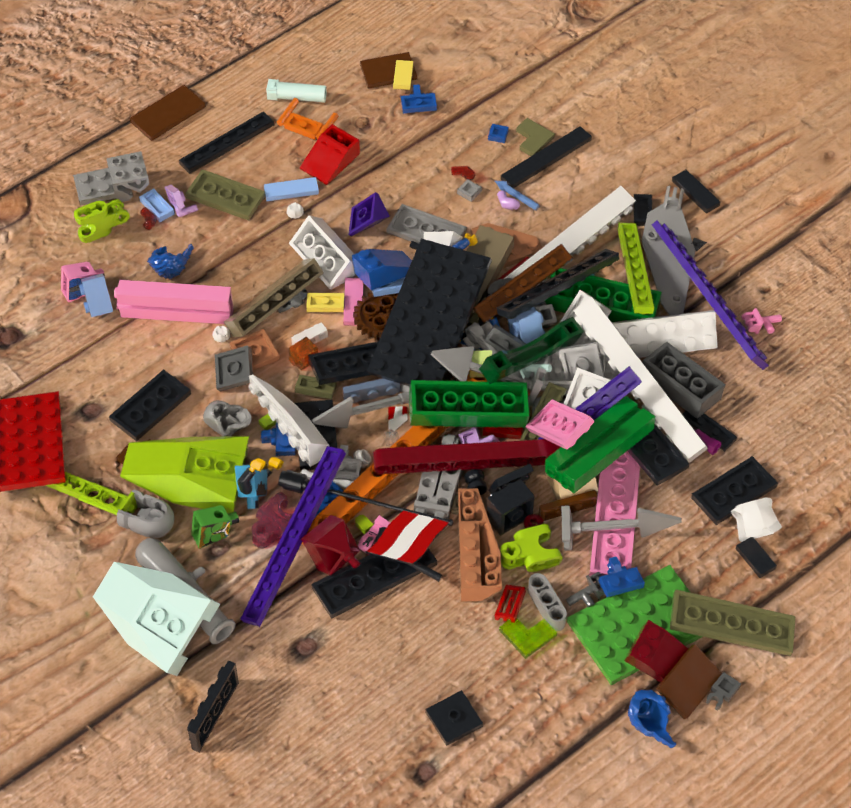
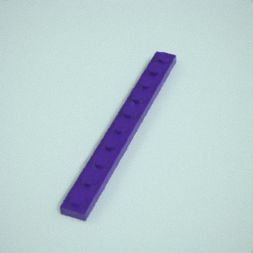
M326 447L240 618L244 623L261 626L302 544L301 538L307 534L346 455L343 449Z

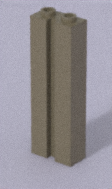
M481 225L475 234L478 240L477 244L469 246L466 251L490 257L492 262L474 307L487 295L490 285L497 280L514 248V237L507 233L495 231L491 227ZM473 309L468 319V322L475 312Z

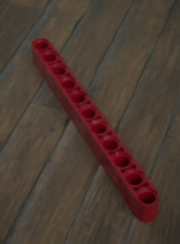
M546 439L380 448L373 451V461L377 474L520 467L528 464L538 466L545 465L546 458L557 451L560 446Z

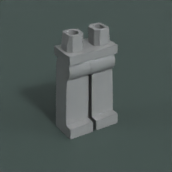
M463 470L422 472L417 499L414 502V511L449 520L454 496Z

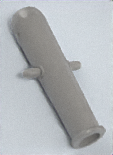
M147 538L137 546L135 556L143 568L172 573L207 595L196 582V579L205 573L204 567H199L192 573L187 572L164 544L155 538ZM218 608L210 622L202 620L199 626L209 636V641L212 644H219L231 635L236 623L233 619H228Z

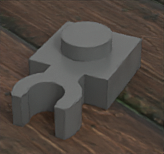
M723 672L712 686L711 691L714 693H710L707 696L706 703L709 704L711 700H716L718 703L715 710H719L722 707L723 699L729 702L741 687V683Z

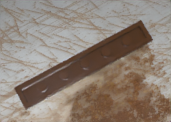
M560 244L477 304L473 310L485 324L497 315V307L536 287L570 262L573 257Z

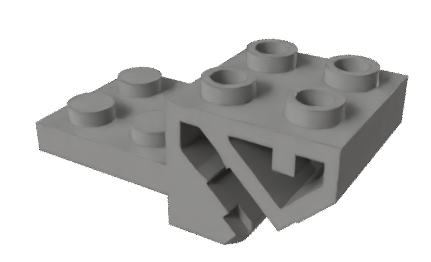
M142 152L106 158L108 168L73 175L80 206L110 199H119L122 202L129 201L133 197L132 190L139 193L149 185V179Z

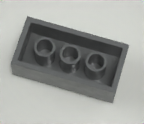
M668 342L664 343L642 361L668 397L697 419L722 398L726 384Z

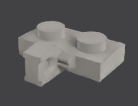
M340 445V449H343L346 455L334 478L356 480L361 473L362 459H353L352 456H348V445Z

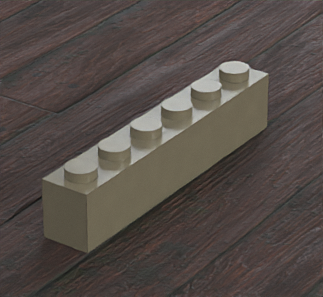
M315 258L304 259L225 320V325L233 337H243L324 274Z

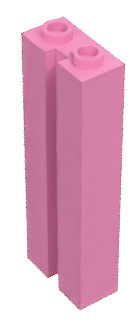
M119 280V285L114 290V297L117 298V310H120V315L124 318L225 324L224 321L233 315L231 287Z

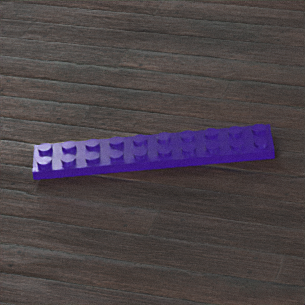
M656 220L651 224L750 360L762 370L769 366L765 361L767 356L761 349H758L755 340L746 333L747 330L744 325L738 322L735 313L726 306L724 298L718 295L717 289L706 279V274L701 268H698L695 259L686 252L687 248L682 242L678 241V236L665 223L662 225Z

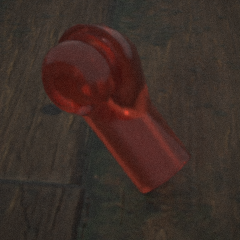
M469 166L451 167V175H461L466 180H473L475 178V172Z

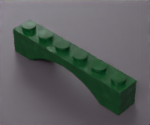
M571 317L521 347L507 351L501 350L487 357L479 370L488 383L492 384L559 352L561 347L575 344L584 331L574 317Z

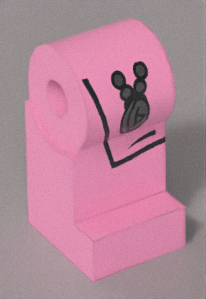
M379 515L375 520V524L360 539L358 543L359 549L366 553L375 543L379 528L388 527L390 522Z

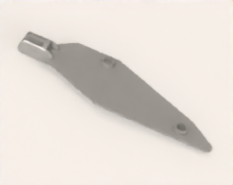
M671 186L666 188L664 203L647 213L642 237V245L656 289L662 292L661 304L669 316L683 314L690 277L651 224L656 220L662 225L665 223L678 236V241L682 242L687 248L686 252L693 258L695 255V248L691 244L692 239L681 208L684 189L681 188L679 199L676 198L678 187H674L673 195L669 197Z

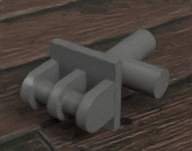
M597 572L591 576L587 575L586 579L589 586L566 599L568 605L571 606L583 599L587 607L595 605L590 594L594 593L598 600L605 594L599 583V578L602 576L601 573Z

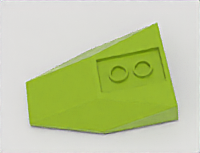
M249 436L183 437L130 442L120 477L174 504L200 509L221 505L224 506L227 513H232L235 510L237 501L235 466L245 465Z

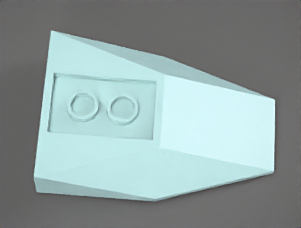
M113 562L93 595L95 601L129 646L166 673L178 676L188 659L182 654L202 620L210 622L220 606V603L172 573L119 562Z

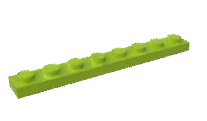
M618 223L617 230L634 313L653 314L654 304L636 223Z

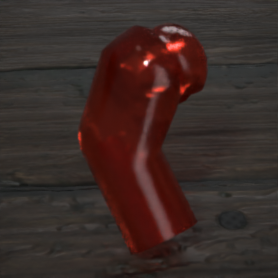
M144 207L140 211V214L145 218L143 227L151 230L155 226L157 218L149 209Z

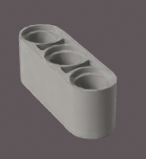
M535 573L531 575L528 586V593L548 627L553 631H561L566 625L567 612L543 574Z

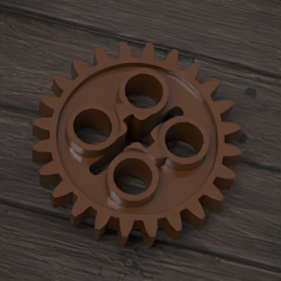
M368 292V297L362 296V301H357V306H354L353 318L354 325H357V330H361V335L367 334L368 339L374 336L375 341L381 337L399 293L374 297V295Z

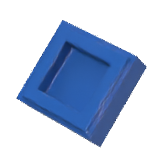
M492 124L488 140L505 143L509 127Z

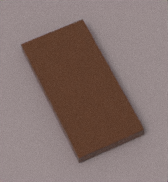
M182 85L132 116L130 123L149 140L153 141L204 109L206 105L189 88Z

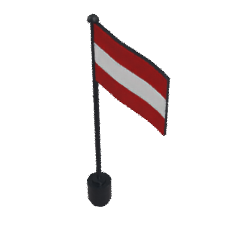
M291 470L282 471L278 481V485L283 489L300 494L309 483L306 474ZM332 489L327 491L328 493L401 511L388 525L378 541L366 551L367 554L414 565L424 556L434 539L448 525L452 526L454 524L453 519L448 520Z

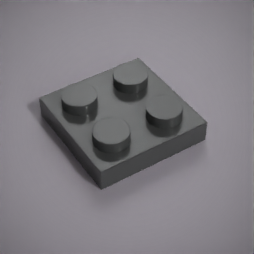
M247 345L215 354L217 390L224 391L250 383L249 376L253 374L251 347Z

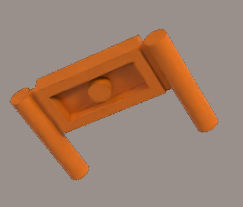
M293 98L277 120V124L279 126L284 125V128L315 140L331 124H334L339 116L337 113H333L325 125L320 122L293 113V110L299 103L298 99Z

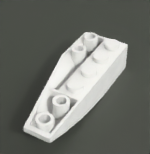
M253 374L250 375V384L248 386L251 393L258 396L260 405L263 408H267L272 421L276 420L281 433L288 436L290 445L293 448L296 447L303 462L306 461L310 467L317 464L326 447L329 446L327 441L296 404L267 382Z

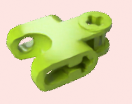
M119 199L109 203L95 201L74 211V218L81 225L78 229L79 239L83 243L95 241L109 235L112 227L127 222L130 214L127 210L123 209V202Z
M541 524L516 532L513 536L515 541L506 542L501 546V566L505 569H514L525 565L528 572H536L559 565L563 559L559 549H545L540 545L548 541L551 536L549 525Z

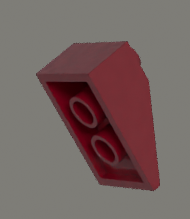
M648 620L642 626L624 661L657 681L662 682L688 648L667 630Z

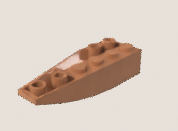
M478 488L458 489L461 602L483 601L502 590L501 553Z

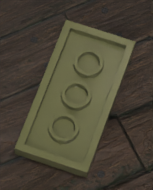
M202 169L185 195L187 199L249 221L264 199L265 191Z

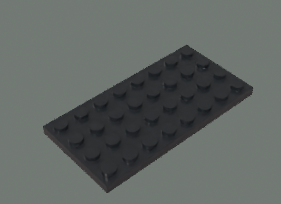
M421 238L368 366L367 373L409 387L411 380L444 381L448 370L431 355V352L458 347L492 262L491 258Z

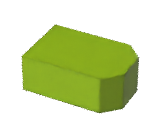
M269 414L258 420L259 425L264 430H268L276 425V420L272 421Z
M359 515L355 519V525L363 534H366L374 525L365 515Z

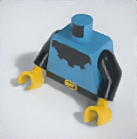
M272 457L267 466L264 460L257 458L250 465L235 466L238 497H247V509L259 508V497L267 495V478L273 473V468L280 470L284 461L277 457Z

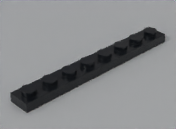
M604 249L497 307V314L507 319H514L522 312L529 311L533 306L545 302L546 299L558 295L559 292L571 288L577 282L583 281L588 276L598 273L599 270L611 266L619 260V253Z

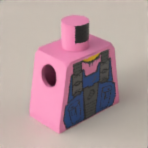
M89 262L61 266V291L68 303L85 296H81L79 285L82 284V278L98 274L104 275L103 269L94 270Z

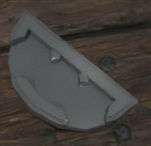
M306 288L281 306L278 312L281 313L292 307L297 308L304 303L303 299L306 298L308 293Z

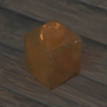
M306 336L289 347L288 359L293 366H297L302 371L310 365L308 355L318 353V347Z

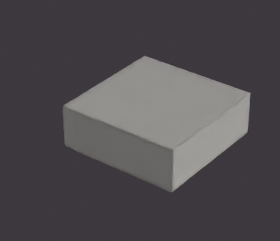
M468 179L457 189V194L470 202L482 192L481 186Z

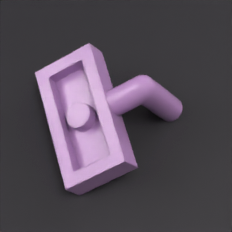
M173 185L165 186L169 202L174 206L178 217L198 211L196 204L184 208L183 202L186 200L182 191H179Z

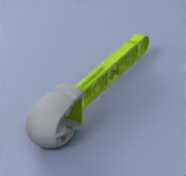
M65 472V483L45 485L117 515L119 526L126 529L130 528L131 531L145 537H163L172 529L174 524V512L166 502L147 494L144 495L143 492L138 490L131 491L127 496ZM92 491L99 492L95 497L88 496ZM108 498L115 499L113 503H105ZM137 507L141 508L137 516L132 515Z

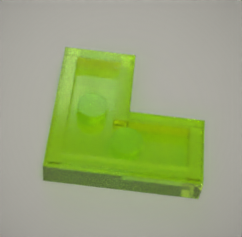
M516 618L515 623L508 620L499 627V631L525 659L557 636V632L545 619L529 630L518 618Z

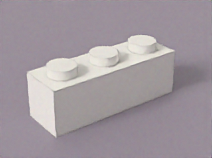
M322 322L315 324L313 327L291 337L292 345L299 352L327 338L328 331Z

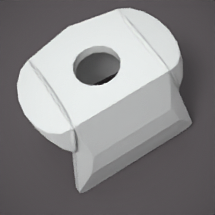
M765 497L739 504L731 510L732 515L737 521L740 542L750 537L756 539L771 535L782 528L772 509L773 501L771 498Z

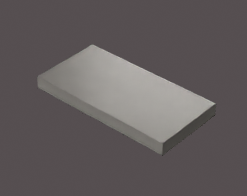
M401 204L386 230L391 235L420 243L421 238L424 239V232L454 231L463 237L467 227Z

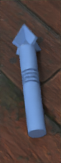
M495 181L501 191L507 192L535 211L538 210L539 204L509 186L507 181Z

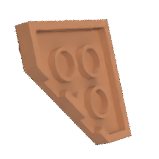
M490 223L481 225L491 227L495 231L507 233L514 237V248L503 268L517 264L527 256L530 258L543 248L536 236ZM479 226L472 228V234H476Z

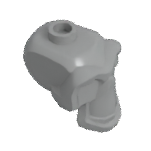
M220 400L211 402L203 414L204 422L214 431L221 434L222 437L232 436L236 431L247 427L252 420L251 414L246 408L244 409L239 405H230Z

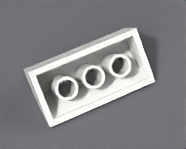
M309 215L289 244L303 260L315 258L324 272L319 278L332 290L343 284L345 278H353L355 276L352 261L354 253L322 218Z

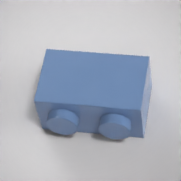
M98 274L82 278V284L79 285L81 296L85 295L87 302L83 303L86 313H90L91 317L113 312L104 275Z

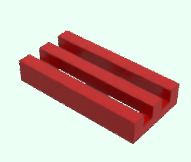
M505 585L494 615L495 620L503 618V621L507 622L510 619L511 622L515 623L526 594L525 587ZM510 590H513L511 597L509 598L505 613H503V609L507 601L508 595L510 593Z

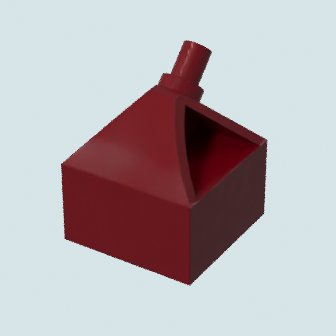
M330 515L301 538L317 570L331 576L347 562L354 569L360 565V562L354 557L360 552V549L345 521L341 518Z

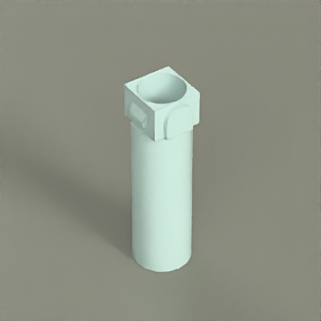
M268 79L266 88L267 100H293V98H296L299 101L325 103L327 87L325 85L279 82L276 79Z

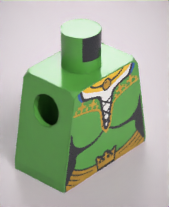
M221 505L193 511L191 535L198 548H203L228 537L230 525L239 523L238 514L236 512L227 514L224 506Z

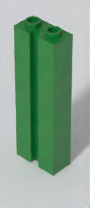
M623 397L594 420L589 430L583 433L572 447H569L567 450L560 447L546 458V474L558 481L565 489L575 494L654 429L655 416L644 408L642 410L638 408V404L629 397Z

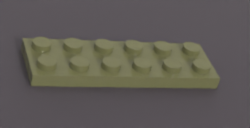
M675 590L673 593L670 630L791 656L794 644L795 616Z

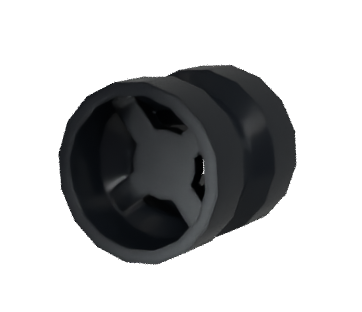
M473 469L464 475L465 482L468 484L467 489L478 488L480 495L487 492L488 488L486 482L483 481L484 473L482 470Z

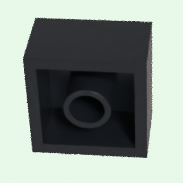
M521 479L509 483L504 489L499 492L495 491L488 497L487 516L490 524L500 536L522 524L528 515L533 514L535 496Z

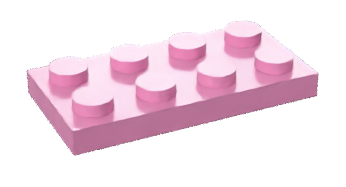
M552 399L525 427L531 433L567 450L576 443V440L583 433L589 430L594 420L590 416Z

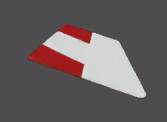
M407 406L388 407L389 434H392L408 420Z

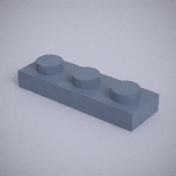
M378 379L343 387V399L352 397L353 403L385 395H394L401 392L400 384L386 379Z

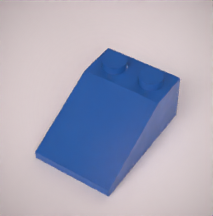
M366 249L352 255L354 273L371 291L406 277L412 262L403 251Z

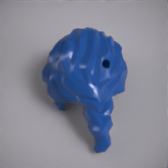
M189 244L182 254L179 253L177 255L168 253L166 246L160 247L152 252L147 262L160 277L172 279L180 275L183 269H185V265L194 247L192 244Z
M652 689L635 692L628 709L631 724L645 736L654 737L658 742L667 745L669 748L676 747V742H673L671 736L666 731L669 721L668 715L671 713L670 706L666 703V698L658 695Z

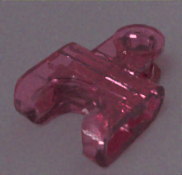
M283 492L273 496L256 513V518L259 521L252 526V541L258 548H267L277 538H281L293 513L283 512L288 505L287 496Z

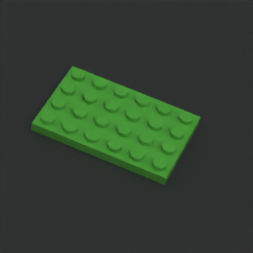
M671 565L643 578L645 582L643 588L606 597L596 602L595 605L567 617V623L610 685L639 671V669L624 660L642 626L648 620L667 630L684 646L702 638V636L670 630L674 591L690 592Z

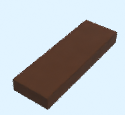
M596 490L542 504L539 505L538 515L542 517L543 521L562 516L561 506H570L571 513L595 507L598 495Z

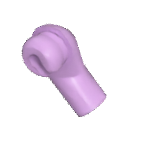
M505 191L497 193L502 208L517 210L520 207V202L514 198L507 197Z

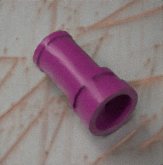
M697 429L695 432L708 449L706 451L711 455L716 454L721 447V442L713 437L710 438L700 429Z

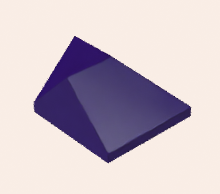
M375 192L352 207L349 236L352 237L390 217L378 193Z

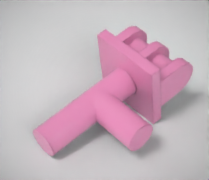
M754 308L752 312H745L741 316L742 320H745V325L748 326V331L755 332V334L759 333L762 325L765 326L768 334H771L775 331L771 323L782 321L781 315L761 317L757 308Z

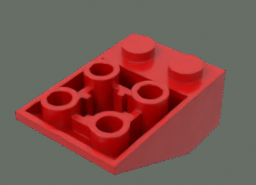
M331 124L319 136L301 164L300 170L328 185L360 154L359 139Z

